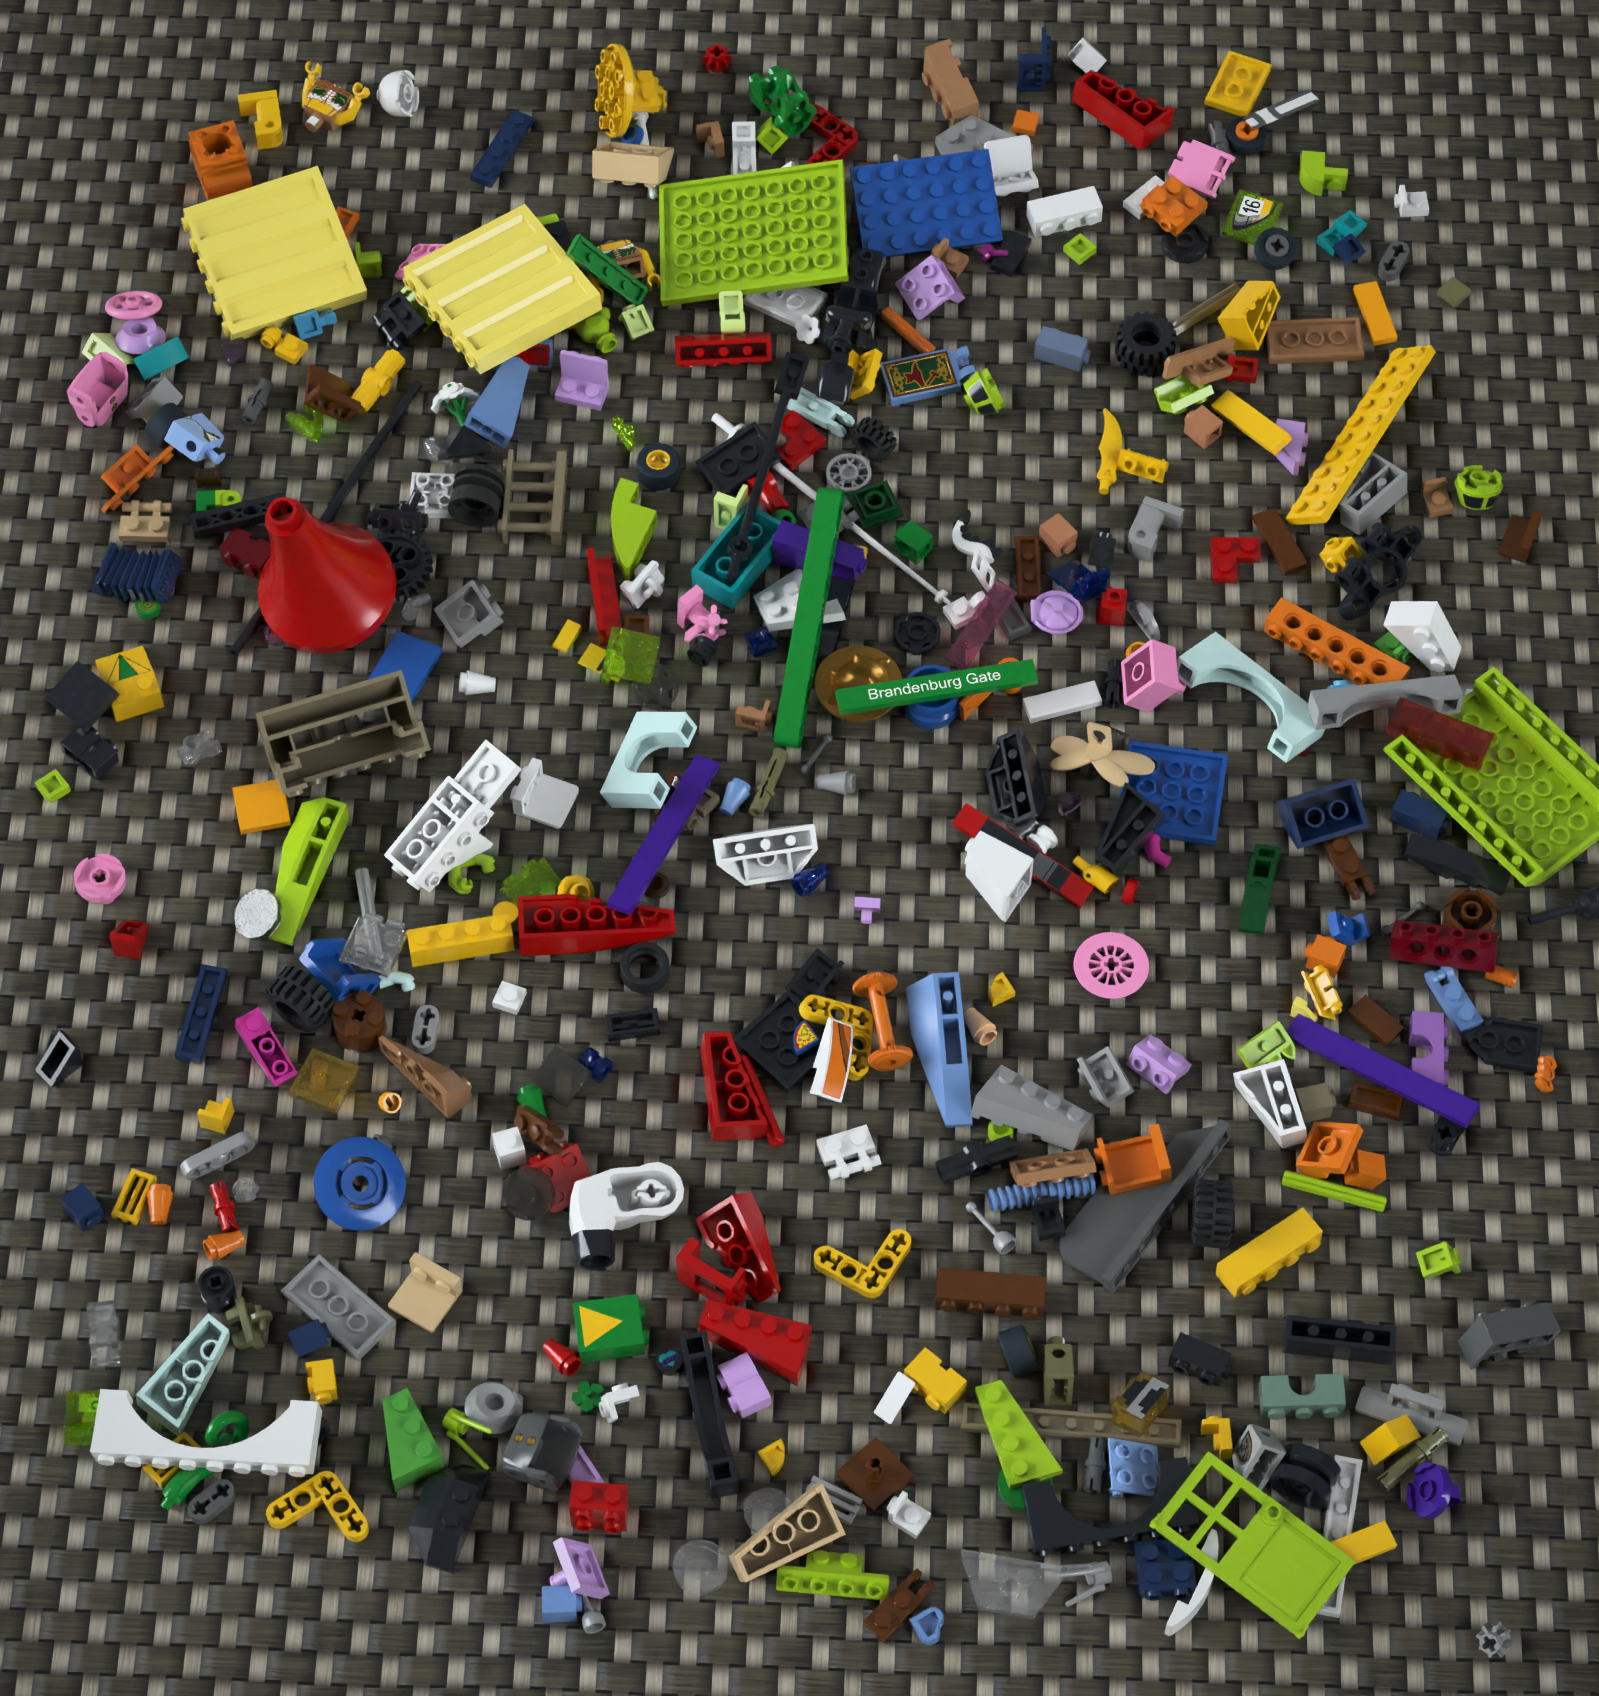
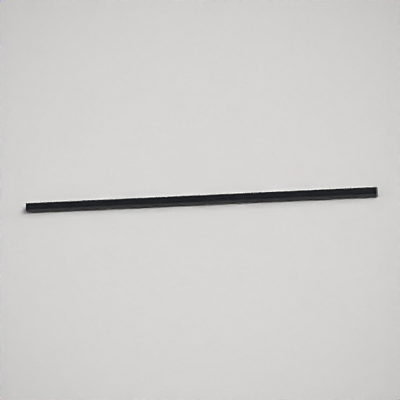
M415 380L319 520L326 523L330 522L421 389L422 383ZM260 606L230 648L231 654L238 656L264 618Z

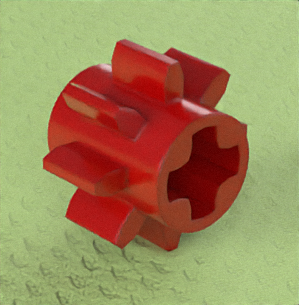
M715 44L710 48H706V54L703 55V64H707V71L718 74L728 70V63H731V54H727V47Z

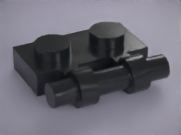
M400 290L382 305L386 310L383 316L380 313H375L372 316L376 329L380 333L383 332L388 344L391 347H395L397 351H401L405 347L401 341L403 336L406 335L411 341L428 326ZM393 321L398 325L394 330L390 327Z

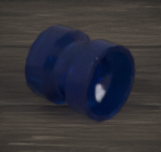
M592 1047L582 1054L577 1063V1069L584 1074L589 1073L591 1079L597 1083L604 1081L613 1068V1061L607 1057L602 1058L599 1056V1052Z

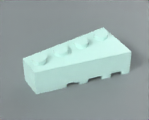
M208 1313L136 1394L137 1405L176 1436L183 1432L230 1341L229 1329Z

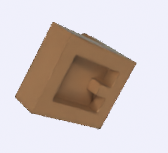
M706 122L696 125L697 142L708 141L709 150H714L716 158L725 157L724 140L719 122Z
M945 237L940 244L937 243L932 249L931 255L943 261L951 276L956 279L969 263V256L949 247V239Z
M1446 477L1430 478L1422 484L1420 496L1429 518L1453 513L1454 508L1446 490L1448 482Z
M766 699L763 710H758L752 706L738 705L735 712V727L765 733L767 724H772L775 713L774 710H771V700Z

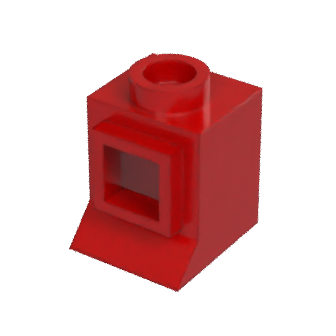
M1106 588V593L1102 592V599L1098 603L1096 624L1124 626L1128 589Z

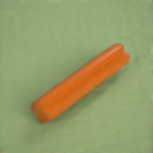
M886 307L882 310L881 318L920 353L935 351L936 347L891 307Z

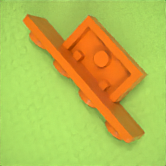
M135 444L102 474L101 478L116 495L101 510L105 513L109 509L112 511L117 509L124 502L121 498L126 493L131 496L140 487L138 484L140 480L151 478L157 472L155 467L160 462L165 465L174 456L172 453L174 447L169 445L152 461Z

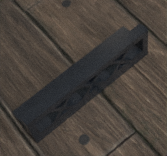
M285 492L189 514L194 538L199 539L232 531L237 527L245 528L265 523V515L269 504L277 498L286 497Z

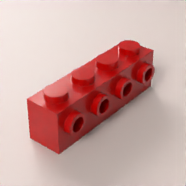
M770 332L675 336L676 366L681 365L683 368L695 367V365L705 364V366L714 367L721 363H729V365L736 366L742 365L743 362L766 364L767 361H772Z

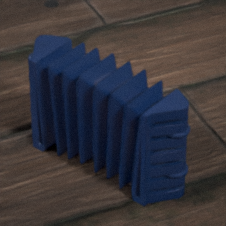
M110 543L106 555L102 559L98 574L94 578L95 581L91 591L101 596H105L108 593L110 598L115 595L117 600L121 596H123L125 601L131 597L133 603L138 597H140L142 603L147 597L150 603H152L154 597L158 603H164L169 600L171 592L174 590L173 587L178 575L181 573L184 560L172 552L171 549L163 550L160 555L157 550L154 554L150 550L146 555L144 550L138 554L135 549L132 554L130 548L126 551L123 546L119 550L116 543Z

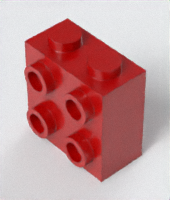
M572 1480L569 1502L571 1527H576L577 1530L585 1532L592 1529L604 1530V1532L610 1534H618L620 1531L627 1532L630 1507L628 1485Z

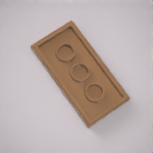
M1359 317L1276 320L1270 322L1265 334L1269 364L1364 360L1365 357Z

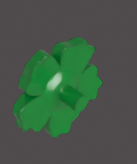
M587 1380L581 1381L577 1387L578 1392L572 1393V1401L577 1406L581 1405V1411L587 1413L593 1411L594 1407L599 1408L604 1388L601 1384L593 1383L590 1388Z

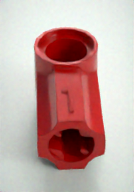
M768 471L759 502L768 515L771 516L778 509L789 510V504L778 490L774 476ZM756 476L746 481L750 495Z

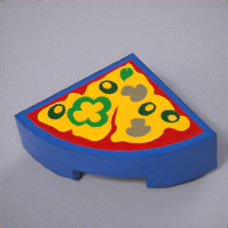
M806 1020L802 1021L794 1031L793 1048L797 1056L819 1044V1038Z

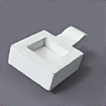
M983 591L976 593L969 601L963 596L944 606L943 613L954 629L957 630L977 619L976 612L988 607V604L985 602L988 598Z

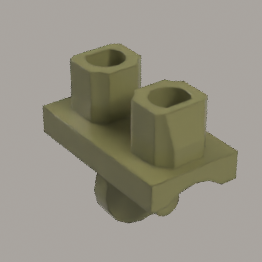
M242 1296L235 1299L236 1306L225 1312L227 1321L231 1326L242 1325L243 1330L232 1334L234 1346L240 1350L251 1346L257 1350L264 1348L265 1345L261 1332L268 1330L266 1324L272 1321V1313L268 1310H262L261 1305L254 1306L252 1303L245 1302Z

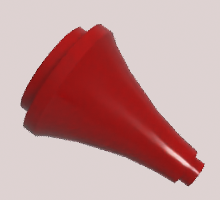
M280 497L273 500L269 504L265 515V525L270 538L271 553L262 570L258 586L259 606L265 621L273 633L285 644L307 653H335L361 643L382 625L394 603L397 587L396 573L387 551L372 534L362 528L346 523H326L318 520L303 504L295 499Z

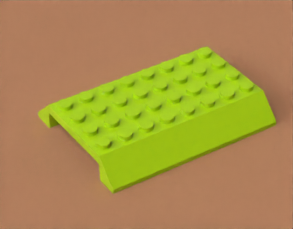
M1494 666L1475 680L1473 691L1463 698L1460 713L1439 715L1407 739L1402 734L1383 749L1390 758L1525 887L1541 885L1599 840V765Z

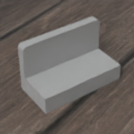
M165 376L152 379L125 413L131 420L141 417L147 423L159 408L172 402L177 405L183 396Z

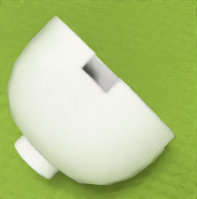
M400 70L391 72L382 79L379 85L377 100L382 108L392 116L411 117L413 116L411 112H416L418 109L419 89L414 87L412 80L416 79L410 71Z

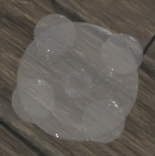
M761 1488L743 1500L744 1518L747 1525L751 1528L752 1536L791 1504L783 1490L779 1488Z

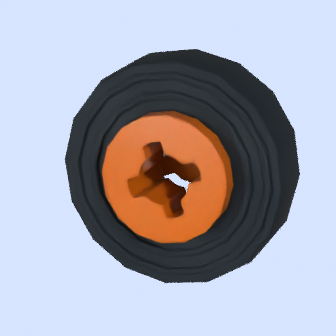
M1246 116L1237 117L1227 126L1225 138L1229 142V147L1234 152L1244 155L1255 154L1261 151L1267 140L1265 125L1253 129L1243 119Z

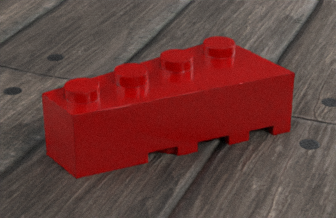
M1092 70L1075 82L1072 101L1140 151L1171 128L1175 109L1169 106L1166 108L1157 105L1156 100L1150 97L1146 100L1136 95L1135 90L1121 88L1117 86L1116 81Z
M730 1031L704 1033L700 1049L712 1141L764 1139L768 1123L759 1108V1101L752 1091L750 1079L743 1069L741 1057Z
M706 1299L699 1322L700 1331H707L708 1341L739 1355L747 1352L753 1363L766 1368L768 1372L775 1376L780 1375L789 1380V1383L798 1387L812 1339V1325Z

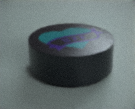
M664 1347L657 1353L656 1367L660 1373L671 1376L677 1374L682 1369L683 1358L678 1349Z

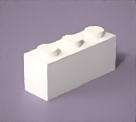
M1091 186L1027 201L1026 217L1034 237L1048 236L1052 233L1069 231L1077 227L1094 225L1101 222L1103 206L1095 187Z

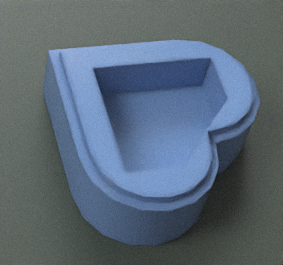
M930 1607L910 1618L909 1623L922 1643L933 1645L940 1639V1628L944 1623V1615L940 1609Z

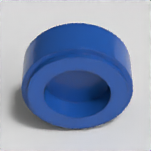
M630 123L626 133L621 137L622 143L640 144L644 131L637 124Z

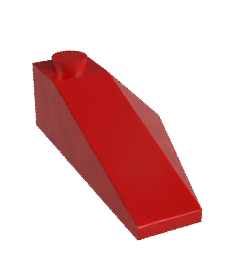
M751 1191L732 1195L695 1218L706 1243L711 1249H716L724 1258L722 1262L727 1267H731L735 1272L740 1267L745 1269L746 1289L758 1303H763L781 1292L763 1216Z

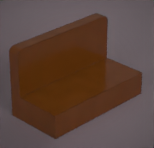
M1534 509L1530 519L1512 515L1498 554L1526 563L1538 532L1543 512Z

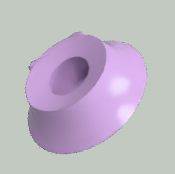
M152 317L127 320L123 324L122 329L117 333L115 341L121 350L130 354L140 355L163 344L166 340V334L160 326L156 325Z
M1061 590L1047 591L1030 602L1031 622L1040 630L1050 634L1059 635L1070 632L1082 621L1083 607L1080 601L1068 592Z

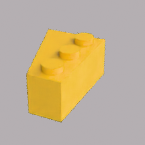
M1247 281L1217 318L1226 338L1233 337L1235 339L1233 350L1259 351L1280 300L1279 292L1273 281Z

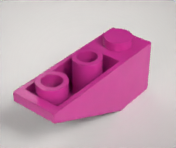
M259 1007L236 1019L235 1028L274 1087L298 1075Z

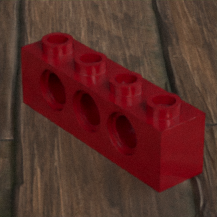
M1395 920L1391 935L1390 960L1494 973L1498 955L1499 933Z

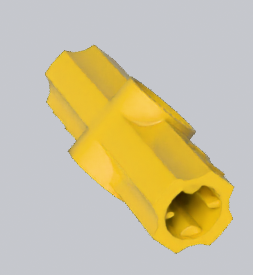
M394 349L387 350L374 368L369 367L364 372L361 385L351 396V398L361 402L360 411L357 413L361 415L362 413H367L380 395L385 396L389 392L393 378L405 364V358Z

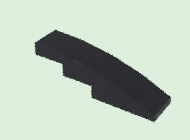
M1414 833L1410 835L1404 853L1405 857L1445 879L1453 876L1473 888L1479 884L1499 896L1505 893L1511 873L1506 868L1484 857L1451 844Z

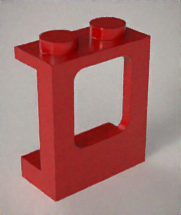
M690 1237L676 1257L677 1280L709 1300L740 1306L747 1296L745 1269L740 1267L732 1279L701 1261L700 1242ZM697 1275L722 1289L726 1295L699 1280Z

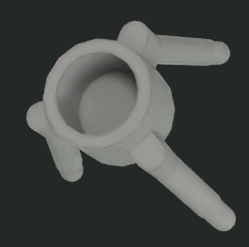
M1107 1561L1041 1566L1040 1568L1043 1572L1065 1571L1058 1573L1059 1578L1085 1575L1088 1585H1094V1587L1068 1600L1065 1603L1067 1607L1096 1592L1105 1591V1584L1112 1582V1574Z

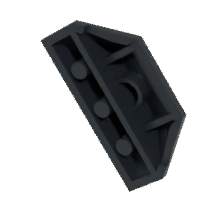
M1018 727L997 737L995 743L997 746L991 755L986 770L994 815L1015 825L1039 816L1047 804L1039 759L1022 729Z
M463 1464L427 1477L408 1526L426 1566L453 1574L490 1472Z

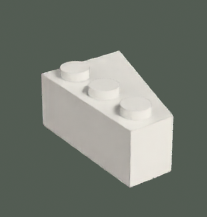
M1284 1059L1233 1073L1235 1087L1282 1149L1306 1142V1127Z

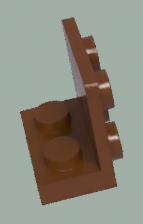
M315 365L308 367L304 405L343 423H346L360 411L361 402L350 397L351 382Z

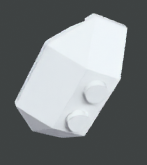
M814 824L778 827L713 839L716 865L745 886L796 878L818 850Z

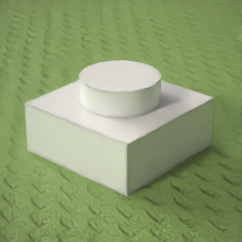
M502 981L493 999V1007L517 1015L527 994L526 988Z

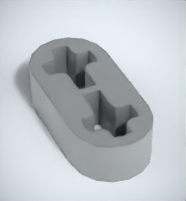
M432 1005L420 1007L415 1016L411 1036L412 1047L415 1052L422 1055L431 1053L436 1046L440 1016L437 1008ZM428 1014L432 1015L428 1026H425L424 1018ZM423 1034H427L428 1041L424 1045H420L419 1041H422Z

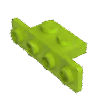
M812 1550L807 1553L806 1567L781 1565L777 1568L776 1590L884 1600L888 1596L889 1575L862 1573L864 1555Z

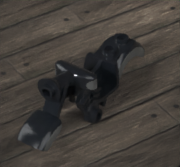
M868 248L854 250L848 264L849 281L838 283L840 290L836 305H831L826 309L828 326L825 331H820L818 344L832 351L831 362H825L821 367L816 396L819 398L839 402L849 401L854 380V369L848 365L849 353L852 351V332L858 333L856 345L862 348V354L877 348V340L872 338L871 327L878 309L877 291L882 269L886 264V256L881 251Z

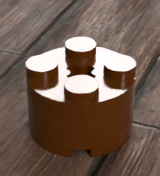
M1462 888L1449 897L1442 926L1493 932L1497 920V905L1490 894L1477 888L1476 891Z
M362 990L348 994L345 999L334 1004L332 1020L339 1044L347 1050H357L358 1053H365L376 1049L379 1046L378 1038L382 1035L385 1036L387 1032L385 1011L379 999L371 995L369 991Z

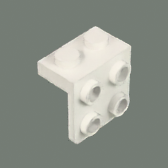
M1028 135L987 141L984 144V149H989L997 196H1007L1013 192H1029L1032 189L1039 188L1038 178L1032 169L1031 142Z
M532 758L529 765H525L521 772L519 785H515L511 791L510 800L513 803V812L553 828H561L579 793V788L574 784L543 774L542 761Z

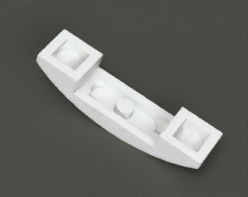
M755 121L732 122L733 175L756 171Z
M1211 1529L1201 1551L1217 1562L1219 1551L1218 1535L1216 1530ZM1205 1568L1189 1604L1177 1601L1166 1624L1164 1634L1171 1636L1178 1632L1196 1615L1203 1605L1215 1575L1207 1568Z

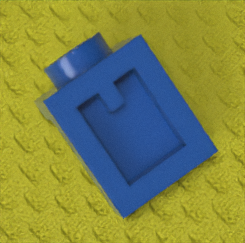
M1336 911L1327 915L1331 937L1350 947L1370 936L1367 917L1363 913L1351 919Z

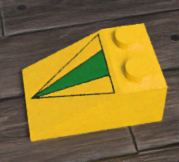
M143 645L95 660L101 679L120 694L110 705L116 722L164 708L162 694Z

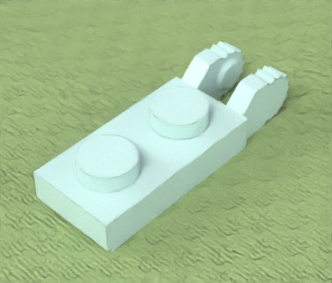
M802 387L797 401L790 399L787 409L794 410L800 416L826 430L829 429L832 434L839 437H844L846 434V429L839 423L852 427L855 422L853 417L840 410V407L817 397L814 393Z

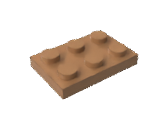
M1087 1148L1009 1161L1010 1172L1016 1184L1022 1187H1032L1037 1185V1182L1046 1180L1050 1183L1061 1182L1064 1180V1177L1070 1176L1085 1178L1090 1176V1173L1096 1172L1095 1161Z

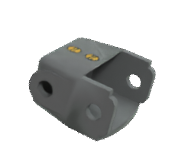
M535 1413L521 1415L503 1453L502 1463L504 1466L502 1472L512 1479L526 1482L540 1489L557 1492L574 1465L583 1434L577 1423L565 1417Z

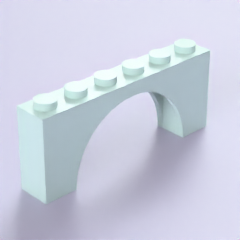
M1214 632L1179 656L1177 661L1178 679L1188 687L1193 688L1208 682L1230 683L1251 691L1269 706L1275 716L1277 729L1274 730L1267 749L1285 763L1323 736L1325 729H1315L1306 701L1217 632Z

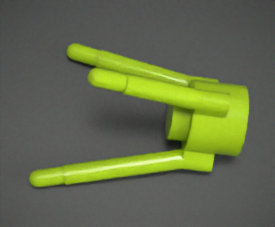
M451 1408L446 1413L442 1422V1426L448 1429L446 1436L455 1440L482 1468L488 1470L489 1466L458 1435H464L470 1426L488 1434L492 1433V1429L468 1419L464 1411L460 1412L455 1408Z

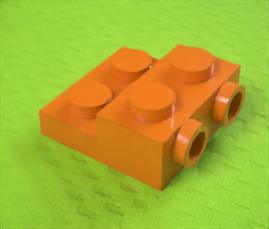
M1173 175L1161 187L1157 185L1142 199L1141 210L1148 218H1153L1157 221L1164 231L1170 232L1176 237L1207 208L1208 202Z
M1314 1121L1303 1149L1298 1156L1296 1167L1303 1175L1314 1178L1327 1179L1329 1173L1345 1174L1363 1129L1359 1124Z

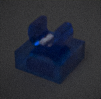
M767 626L744 633V639L754 658L777 650V643Z

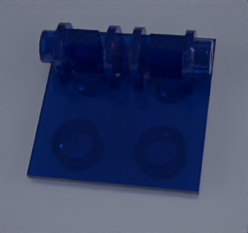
M1078 560L1047 572V575L1057 585L1062 586L1076 600L1082 603L1101 595L1102 592L1106 593V588H1112L1107 584L1111 576L1109 569L1102 567L1097 572H1092Z

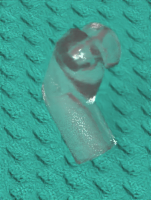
M433 436L427 438L424 441V449L428 458L431 461L451 466L453 460L438 461V454L441 450L439 440Z
M425 592L408 598L405 601L402 609L404 619L408 621L416 619L420 607L432 603L429 593Z

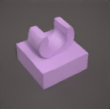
M855 897L854 911H862L861 923H872V912L880 913L881 898Z

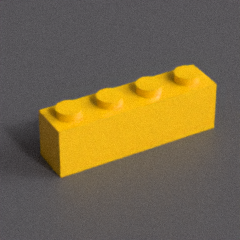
M509 913L406 930L412 967L515 951Z
M1302 1207L1218 1262L1215 1274L1234 1298L1241 1294L1247 1295L1256 1288V1284L1262 1280L1269 1281L1285 1265L1286 1267L1292 1266L1298 1261L1299 1256L1306 1251L1311 1253L1316 1250L1321 1244L1323 1231Z

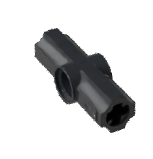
M1007 1135L985 1144L981 1142L971 1143L965 1146L960 1153L935 1161V1166L941 1182L946 1184L968 1175L972 1177L985 1175L993 1166L1018 1158V1153L1013 1139Z

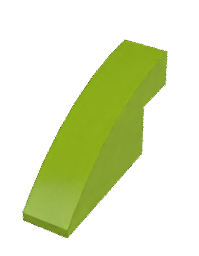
M620 477L611 510L612 542L620 571L624 579L630 581L657 526V511L637 505L639 483Z

